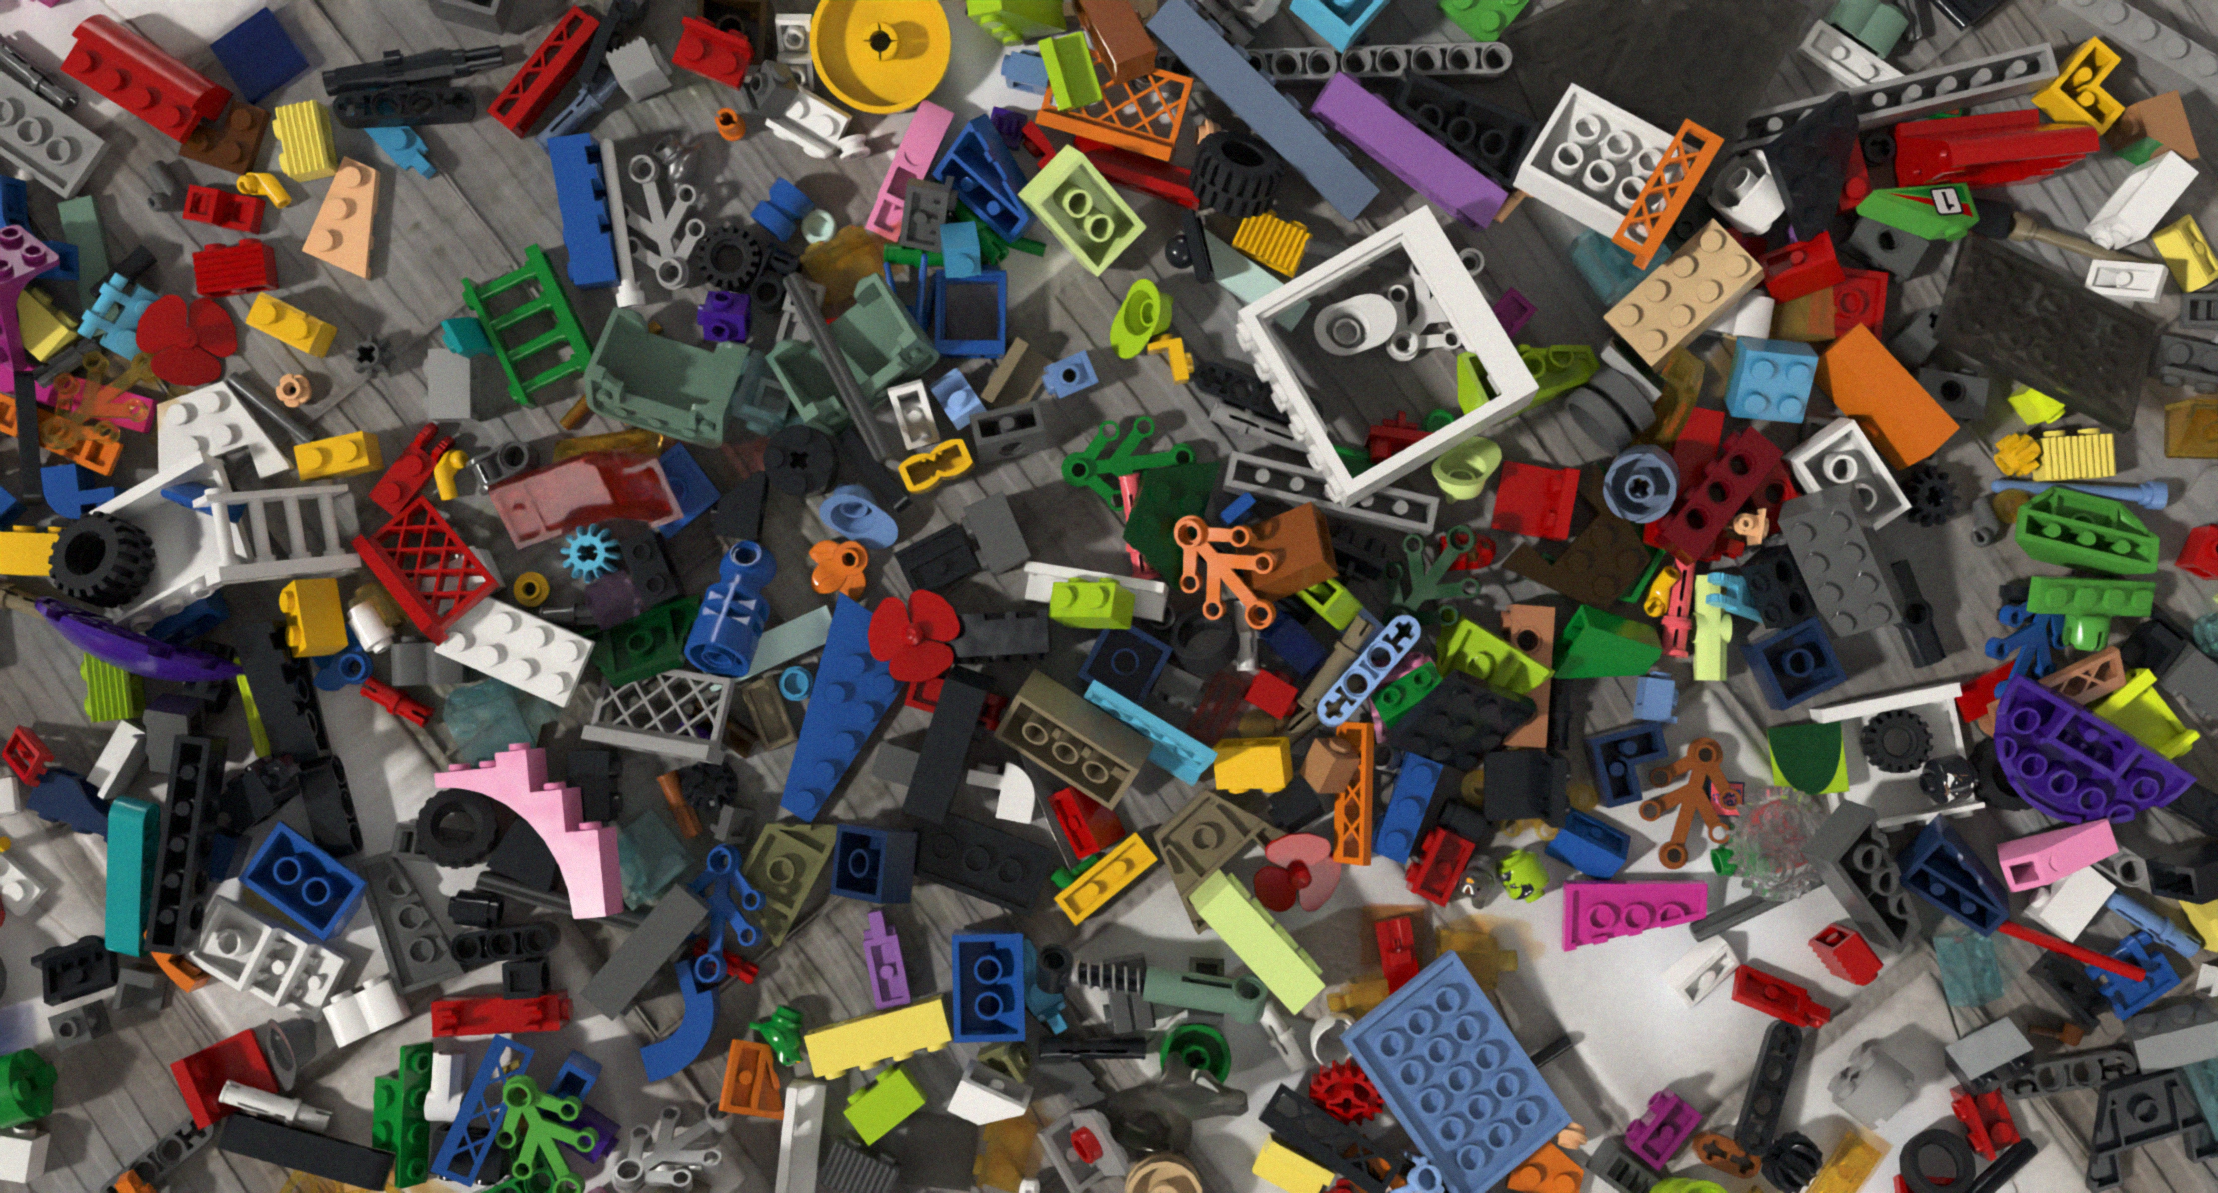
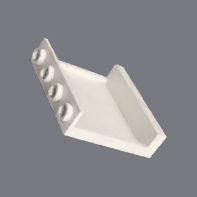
M199 450L88 512L90 514H93L94 511L108 513L143 529L146 532L145 535L150 537L153 542L150 548L155 549L156 557L152 559L155 567L154 571H150L148 578H150L147 585L143 584L140 588L142 592L137 597L131 596L129 603L121 604L124 614L113 620L114 625L136 633L150 630L155 623L168 616L182 612L184 607L199 599L211 596L215 590L224 586L207 587L204 573L216 568L217 562L220 561L213 516L183 507L162 497L160 494L164 488L192 481L213 488L228 487V491L231 493L232 489L221 460ZM240 518L239 523L234 524L230 522L236 559H240L241 564L254 563V555L242 519Z
M1942 682L1809 709L1812 723L1824 724L1839 720L1841 722L1850 791L1827 794L1831 814L1846 799L1875 809L1879 817V821L1876 822L1878 829L1882 828L1883 832H1894L1905 829L1904 823L1916 821L1917 825H1928L1940 812L1943 816L1951 815V818L1957 819L1973 816V810L1985 808V802L1975 801L1974 793L1969 798L1946 804H1939L1933 801L1929 795H1925L1919 785V776L1922 774L1926 762H1922L1920 764L1922 767L1919 769L1911 770L1908 773L1883 772L1878 770L1879 767L1872 766L1868 762L1870 758L1864 756L1862 750H1865V745L1861 744V738L1865 736L1862 730L1864 726L1869 725L1868 720L1878 716V713L1908 710L1911 714L1916 713L1921 716L1919 720L1927 722L1929 727L1926 730L1928 733L1933 734V739H1929V745H1933V750L1928 751L1927 756L1930 758L1927 761L1952 754L1960 755L1967 760L1954 698L1962 696L1960 682ZM1892 728L1887 731L1884 736V746L1889 753L1898 756L1908 750L1910 739L1904 730Z

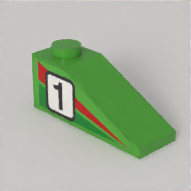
M1967 182L1874 190L1856 207L1857 214L1928 240L1946 239V241H1955L1961 239L1980 220Z

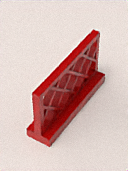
M423 494L368 539L360 534L350 542L421 632L437 646L449 638L445 631L500 586ZM426 509L428 511L426 524L412 525L414 517ZM423 533L420 547L407 548L410 534ZM433 533H446L443 547H430ZM400 534L397 548L383 547L382 543L390 536ZM464 554L462 568L448 569L451 555ZM418 555L415 570H402L405 556ZM428 555H441L438 569H425ZM469 576H483L486 580L476 590L466 591ZM423 577H436L433 592H420ZM446 577H460L457 591H443ZM455 599L453 609L441 617L438 614L441 600Z

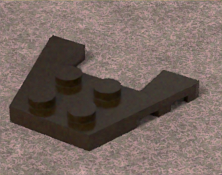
M1594 464L1579 479L1576 492L1598 512L1594 519L1551 565L1524 541L1521 542L1501 566L1510 572H1515L1528 578L1530 581L1555 590L1579 603L1605 611L1646 567L1651 558L1628 519L1618 517L1608 507L1603 494L1605 476L1600 467Z

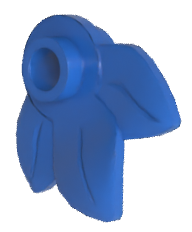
M347 623L344 624L348 646L335 655L311 656L316 665L321 669L315 676L313 685L322 690L338 691L347 684H362L373 674L374 664L372 658L364 652L362 645ZM355 661H359L361 664V671L357 674L352 669Z

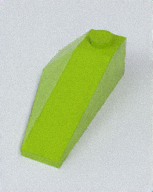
M1519 344L1515 347L1538 384L1539 389L1530 405L1498 423L1570 393L1578 387L1588 385V378L1600 368L1590 345H1551L1549 348H1534L1527 344ZM1464 352L1457 356L1458 403L1464 415L1498 397L1487 379L1488 373L1478 356L1471 352Z

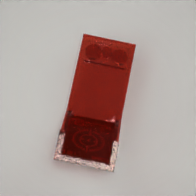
M586 451L489 485L487 491L517 550L576 530L578 526H587L610 517L646 520L650 529L684 518V513L657 455Z

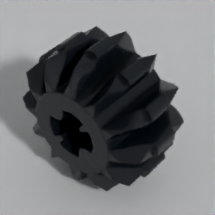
M1926 468L1924 473L1921 470L1911 472V479L1902 480L1900 484L1906 491L1903 494L1912 506L1905 511H1910L1908 522L1917 523L1920 521L1921 526L1927 528L1931 527L1933 523L1943 525L1947 522L1946 516H1954L1957 513L1952 503L1960 502L1962 498L1953 495L1952 492L1959 484L1956 482L1947 484L1950 473L1941 472L1937 474L1935 468ZM1930 493L1932 498L1926 502L1925 497Z
M1798 1131L1786 1132L1782 1135L1781 1139L1774 1140V1144L1768 1149L1767 1155L1762 1158L1761 1173L1779 1191L1799 1193L1803 1186L1808 1187L1810 1181L1818 1176L1816 1172L1823 1165L1821 1161L1823 1153L1807 1136L1800 1134Z

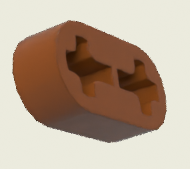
M1705 1130L1698 1133L1693 1139V1153L1708 1166L1742 1179L1753 1178L1761 1168L1760 1156L1742 1152L1732 1138L1714 1131ZM1713 1141V1144L1723 1150L1722 1154L1709 1152L1707 1156V1152L1702 1149L1705 1143L1711 1144ZM1746 1154L1750 1163L1748 1166L1742 1165L1740 1168V1165L1730 1159L1731 1155L1744 1157Z

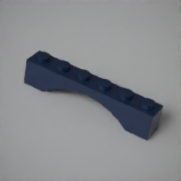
M61 766L47 767L48 770L45 775L38 774L37 777L41 782L38 788L33 787L26 808L39 812L38 817L50 822L64 821L72 824L70 829L75 832L88 835L96 833L104 836L103 841L108 842V816L111 804L106 799L97 796L99 790L97 786L86 780L88 776ZM217 826L209 881L223 883L225 880L239 877L253 837L237 831L231 832L229 828L224 826Z

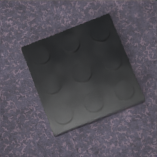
M1454 669L1385 735L1388 744L1467 772L1484 757L1486 752L1499 745L1504 738L1520 726L1537 708L1534 700L1530 697Z

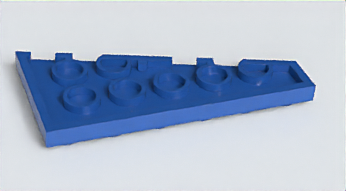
M841 591L839 592L780 803L782 807L809 824L906 683L892 677L889 671L890 661H878L870 652L868 630L873 613Z

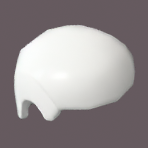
M1334 1012L1319 1018L1315 1022L1310 1032V1043L1313 1056L1321 1065L1328 1066L1329 1063H1332V1060H1336L1340 1065H1345L1346 1060L1353 1057L1339 1038V1035L1357 1022L1350 1015Z

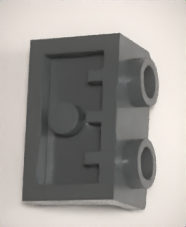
M947 176L945 185L909 177L906 187L899 245L941 253L940 224L954 223V221L949 220L950 211L955 212L958 202L959 191L953 190L955 177Z
M2162 334L2155 336L2147 377L2160 380V385L2179 388L2183 387V385L2195 387L2194 392L2217 394L2218 346Z

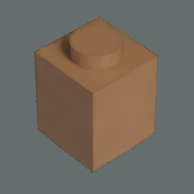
M1341 737L1315 738L1299 773L1318 794L1344 793L1361 758L1351 749L1350 743Z

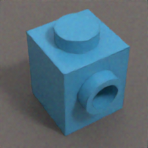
M975 221L940 224L941 251L946 278H967L969 276L981 275L980 244Z

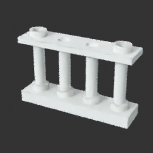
M332 479L311 482V487L229 493L228 487H217L204 490L205 495L192 501L193 508L211 507L220 561L217 562L216 568L204 572L207 587L341 573L362 567L358 553L346 554L345 548H341L332 497L349 491L348 484L334 485ZM315 498L318 500L326 551H323V556L312 557L311 552H307L298 500ZM283 501L292 554L288 555L289 560L277 561L276 555H272L263 506L264 502ZM248 504L257 556L253 558L254 563L241 564L240 559H236L227 505Z

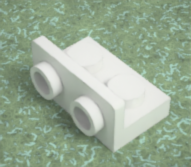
M797 84L799 93L779 119L768 117L765 125L774 130L773 133L777 137L786 141H794L804 147L803 151L809 156L825 159L837 152L836 143L844 137L853 116Z

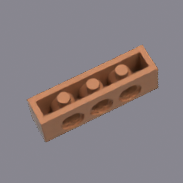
M1520 604L1506 605V611H1502L1500 615V632H1505L1504 640L1522 650L1517 643L1518 635L1522 631L1529 632L1533 640L1532 645L1528 650L1522 651L1549 668L1552 667L1555 607ZM1551 678L1525 695L1534 700L1537 710L1504 738L1500 744L1546 748Z

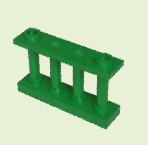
M537 243L524 249L529 259L525 261V266L482 287H479L477 282L468 277L461 280L466 290L462 292L463 299L471 311H476L511 382L507 387L512 399L517 405L521 403L522 406L531 410L538 407L532 393L577 371L580 374L585 373L595 350L546 249ZM531 278L534 280L539 279L544 289L543 292H540V297L496 319L494 318L486 300ZM548 309L551 312L554 310L559 320L555 324L556 328L510 350L502 331ZM562 340L565 343L569 341L574 351V354L570 355L571 359L525 381L517 362Z

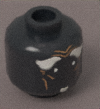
M1957 754L1931 759L1925 763L1922 774L1919 776V785L1925 795H1929L1933 801L1939 804H1946L1969 798L1974 788L1978 785V773L1971 761L1965 760L1964 757Z

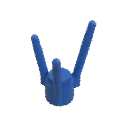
M924 253L921 255L916 306H904L927 334L928 326H931V312L936 294V273L932 275L924 306L928 255ZM885 262L883 266L886 282L897 295L890 263Z

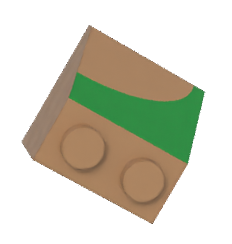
M2178 90L2142 100L2127 107L2104 133L2105 140L2111 145L2113 153L2137 166L2170 150L2187 163L2200 157Z

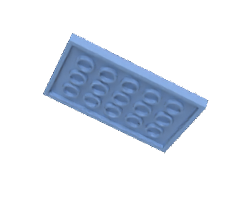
M1451 949L1447 950L1339 1035L1343 1044L1423 1156L1427 1157L1430 1165L1435 1166L1442 1176V1183L1449 1193H1485L1573 1121L1458 955Z

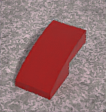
M189 184L182 218L215 227L259 235L266 201L256 197L227 193L220 189Z

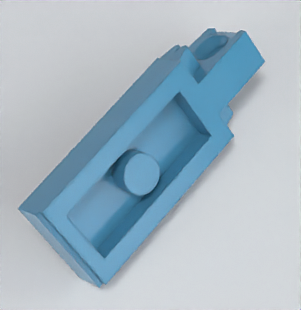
M383 102L377 109L380 114L385 116L396 112L388 102ZM369 103L366 104V112L368 116H371L372 112ZM411 126L363 128L394 162L404 170L408 171L413 166L427 180L438 171L424 156L429 151L427 148L428 144Z
M1028 936L1023 939L1025 1002L1039 1023L1047 1019L1052 1030L1057 1035L1068 1028L1069 1024L1061 1012L1067 1005L1064 1001L1063 993L1048 994L1038 988L1036 984V959L1038 951Z

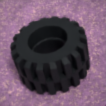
M1231 131L1210 133L1200 142L1188 180L1189 188L1194 192L1193 195L1197 199L1203 201L1204 205L1215 209L1217 212L1233 217H1259L1263 213H1267L1272 207L1284 174L1285 164L1282 162V157L1271 146L1259 139Z
M94 511L93 514L87 512L81 514L79 520L73 518L68 522V528L66 530L62 528L57 534L59 539L57 542L53 541L51 546L53 555L49 556L48 564L52 565L49 574L51 578L55 579L53 584L57 589L63 590L62 593L97 607L117 608L118 604L125 605L129 603L131 596L137 597L142 592L140 588L143 584L147 585L150 578H148L150 571H154L155 567L152 559L156 557L155 549L150 548L153 542L150 537L145 535L146 532L131 523L101 511Z

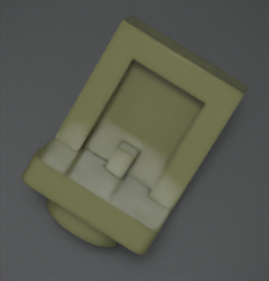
M1020 1041L995 1042L980 1048L977 1055L981 1064L1009 1077L1014 1076L1019 1084L1027 1080L1033 1063L1029 1050L1022 1046Z

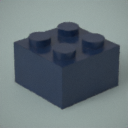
M1816 615L1806 616L1795 627L1777 628L1740 646L1770 709L1786 710L1848 680Z
M1131 625V629H1103L1077 676L1089 683L1096 680L1141 707L1174 648Z
M837 823L830 894L878 904L911 903L918 832L871 824Z

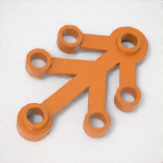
M1188 515L1178 520L1174 527V538L1177 544L1183 548V575L1180 577L1179 585L1185 593H1194L1203 586V578L1197 572L1198 553L1207 562L1206 602L1202 608L1204 616L1209 620H1217L1226 613V604L1221 599L1223 580L1246 606L1245 620L1250 627L1264 629L1271 625L1276 618L1274 605L1266 599H1259L1234 569L1255 570L1259 574H1267L1276 567L1275 556L1268 551L1257 555L1219 553L1210 543L1231 542L1235 547H1243L1252 541V530L1247 525H1238L1233 528L1208 527L1206 522L1196 515ZM1190 526L1197 530V537L1195 539L1188 535V528ZM1237 530H1242L1245 533L1246 539L1244 542L1237 540ZM1261 557L1268 559V569L1260 566L1259 560ZM1188 576H1192L1195 579V588L1188 586ZM1211 603L1218 605V615L1210 611ZM1259 607H1264L1267 610L1268 616L1266 619L1258 615Z

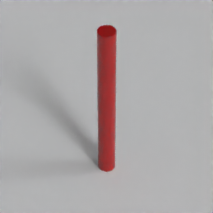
M2005 920L1997 928L1998 932L2138 982H2142L2146 975V969L2009 920Z

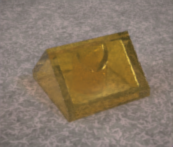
M2187 399L2165 405L2164 455L2166 458L2218 459V400Z

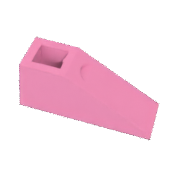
M2108 818L1996 844L1999 861L2010 893L2051 884L2119 852Z

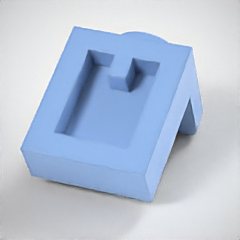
M954 368L929 386L958 431L970 423L969 415L987 411L958 368Z

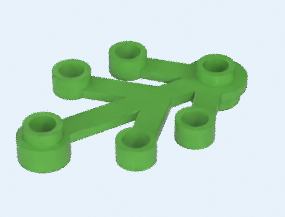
M520 1074L511 1077L503 1087V1099L508 1106L503 1126L495 1136V1141L503 1149L512 1148L520 1139L521 1134L517 1126L522 1113L524 1114L529 1128L519 1158L512 1165L513 1175L519 1180H526L531 1177L537 1168L534 1158L540 1145L558 1179L553 1186V1193H583L585 1190L583 1177L579 1173L571 1171L555 1139L574 1145L581 1152H590L599 1141L597 1131L591 1127H584L579 1131L546 1119L538 1108L556 1112L565 1121H573L582 1111L583 1105L581 1100L575 1096L561 1099L539 1090L537 1082L527 1075ZM518 1087L523 1088L527 1096L521 1095L518 1092ZM565 1105H572L575 1113L568 1112ZM503 1132L510 1133L512 1135L513 1140L509 1141L505 1139L503 1136ZM581 1136H588L591 1139V1144L584 1143ZM519 1164H526L529 1171H523ZM567 1181L575 1184L576 1188H570L567 1185Z

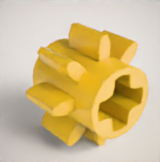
M2017 433L2013 435L2008 434L1995 444L2000 451L1994 455V461L1998 468L2008 476L2014 473L2018 477L2023 474L2026 476L2040 466L2035 458L2041 455V449L2029 435L2023 434L2019 437Z

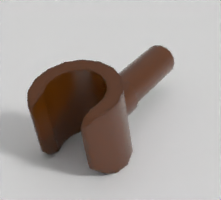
M2064 1022L2060 1032L2046 1027L2028 1026V1033L2051 1037L2071 1046L2079 1045L2085 1033L2083 1029Z

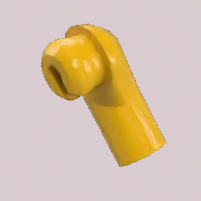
M448 450L443 454L434 469V476L442 501L459 496L454 477L460 469L466 467V462L469 461L468 455L463 450Z

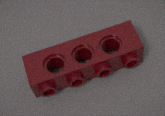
M1749 426L1740 433L1734 430L1721 445L1725 451L1717 460L1715 457H1712L1699 472L1704 477L1697 486L1690 484L1679 496L1678 501L1682 504L1675 513L1669 510L1656 525L1660 531L1653 540L1685 566L1696 562L1784 454L1782 450L1752 426ZM1732 460H1737L1742 464V475H1738L1732 470ZM1710 486L1719 489L1722 495L1721 502H1716L1710 497ZM1688 513H1693L1699 518V529H1694L1688 524Z

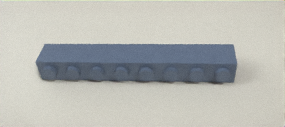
M1168 0L1145 27L1262 140L1271 146L1347 221L1352 222L1380 192L1374 185L1378 179L1364 166L1360 170L1357 169L1349 161L1353 155L1340 142L1333 145L1326 139L1324 135L1328 132L1327 129L1314 117L1308 121L1299 112L1302 105L1288 92L1283 97L1274 88L1277 81L1265 69L1261 68L1257 72L1248 63L1252 57L1238 43L1231 47L1222 38L1226 32L1212 18L1206 22L1196 13L1200 7L1194 0Z

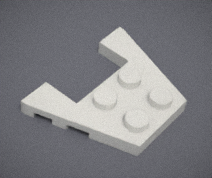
M225 381L157 404L159 473L199 450L219 458L249 447L260 479H268L294 469V466L277 448V443L270 434H266L255 420V415L233 387Z

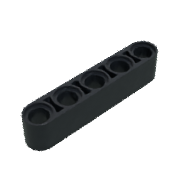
M230 1111L218 1148L373 1191H385L396 1157L395 1154L295 1126L289 1127L284 1125V1123L235 1111Z

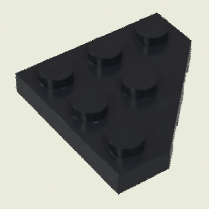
M1848 91L1836 92L1762 149L1796 238L1801 242H1809L1834 221L1860 124Z

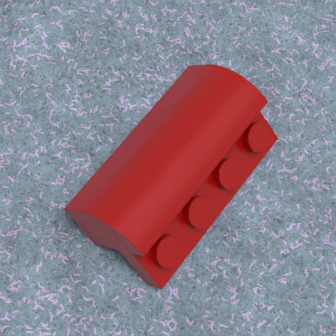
M103 14L87 18L73 31L71 35L78 40L60 67V70L183 145L186 144L203 116L216 123L234 94Z

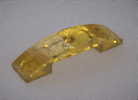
M1677 345L1660 375L1667 382L1662 394L1658 397L1652 408L1656 416L1655 423L1643 434H1639L1635 439H1632V444L1629 447L1641 444H1656L1668 453L1687 423L1701 389L1705 362L1683 346ZM1637 478L1635 485L1637 486L1642 480Z

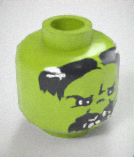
M1520 848L1499 860L1501 866L1498 869V878L1511 899H1525L1526 903H1531L1545 895L1543 888L1549 883L1550 877L1536 852H1526L1524 848Z

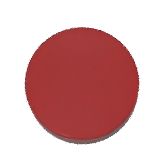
M1082 1126L1071 1134V1143L1084 1162L1092 1164L1103 1156L1100 1143L1087 1127Z

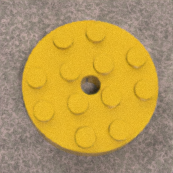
M821 0L811 23L810 51L819 77L838 99L865 113L894 115L919 106L922 100H927L939 88L947 74L951 61L952 34L947 16L938 0ZM884 33L889 35L892 42H890L889 47L885 51L880 53L874 50L873 39L878 34Z

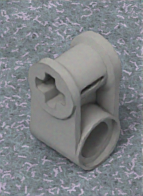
M2116 839L2118 853L2089 865L2109 882L2117 885L2139 887L2148 880L2145 860L2121 845ZM2127 862L2130 866V872L2124 878L2121 869Z

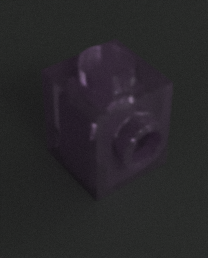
M624 570L615 574H605L598 578L596 582L585 586V605L601 631L640 615V600L642 597L635 581H630Z

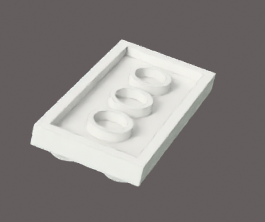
M467 586L466 591H474V589ZM487 596L445 631L449 638L441 645L436 646L434 651L565 708L568 707L596 642L491 596Z

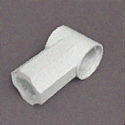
M458 1049L437 1050L433 1052L431 1088L426 1095L424 1105L426 1120L454 1122L468 1092L465 1090L467 1052Z

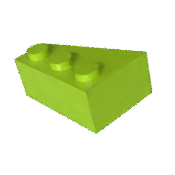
M966 0L968 17L998 42L1007 47L1022 45L1025 39L1067 31L1066 17H1064L1062 5L1064 0Z

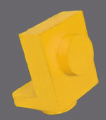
M1173 334L1153 337V343H1148L1146 346L1147 355L1168 352L1174 386L1188 383L1189 374L1194 373L1191 352L1184 353L1182 338L1173 339Z

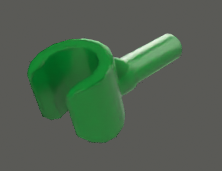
M1093 854L1075 866L1071 871L1061 865L1050 876V880L1059 888H1066L1082 872L1097 863L1098 859Z

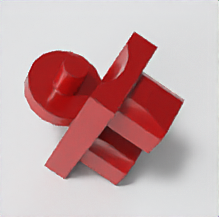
M1398 410L1395 420L1383 418L1381 426L1370 425L1368 435L1364 438V448H1369L1370 463L1380 464L1391 457V451L1401 452L1433 433L1417 431L1418 424L1406 421V412Z

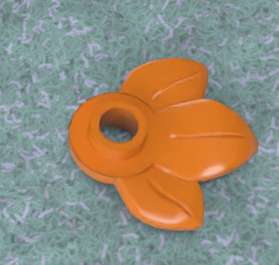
M830 539L815 544L809 551L811 558L819 564L811 576L812 590L820 594L832 593L838 590L854 601H857L867 586L864 570L869 562V554L865 546L854 540L845 541L840 544ZM848 552L854 555V564H849L846 561V554Z

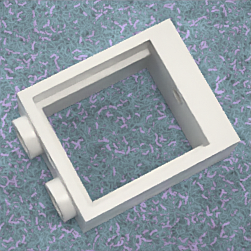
M2172 150L2136 166L2086 226L2084 231L2091 236L2094 244L2103 246L2107 250H2117L2146 238L2199 172Z

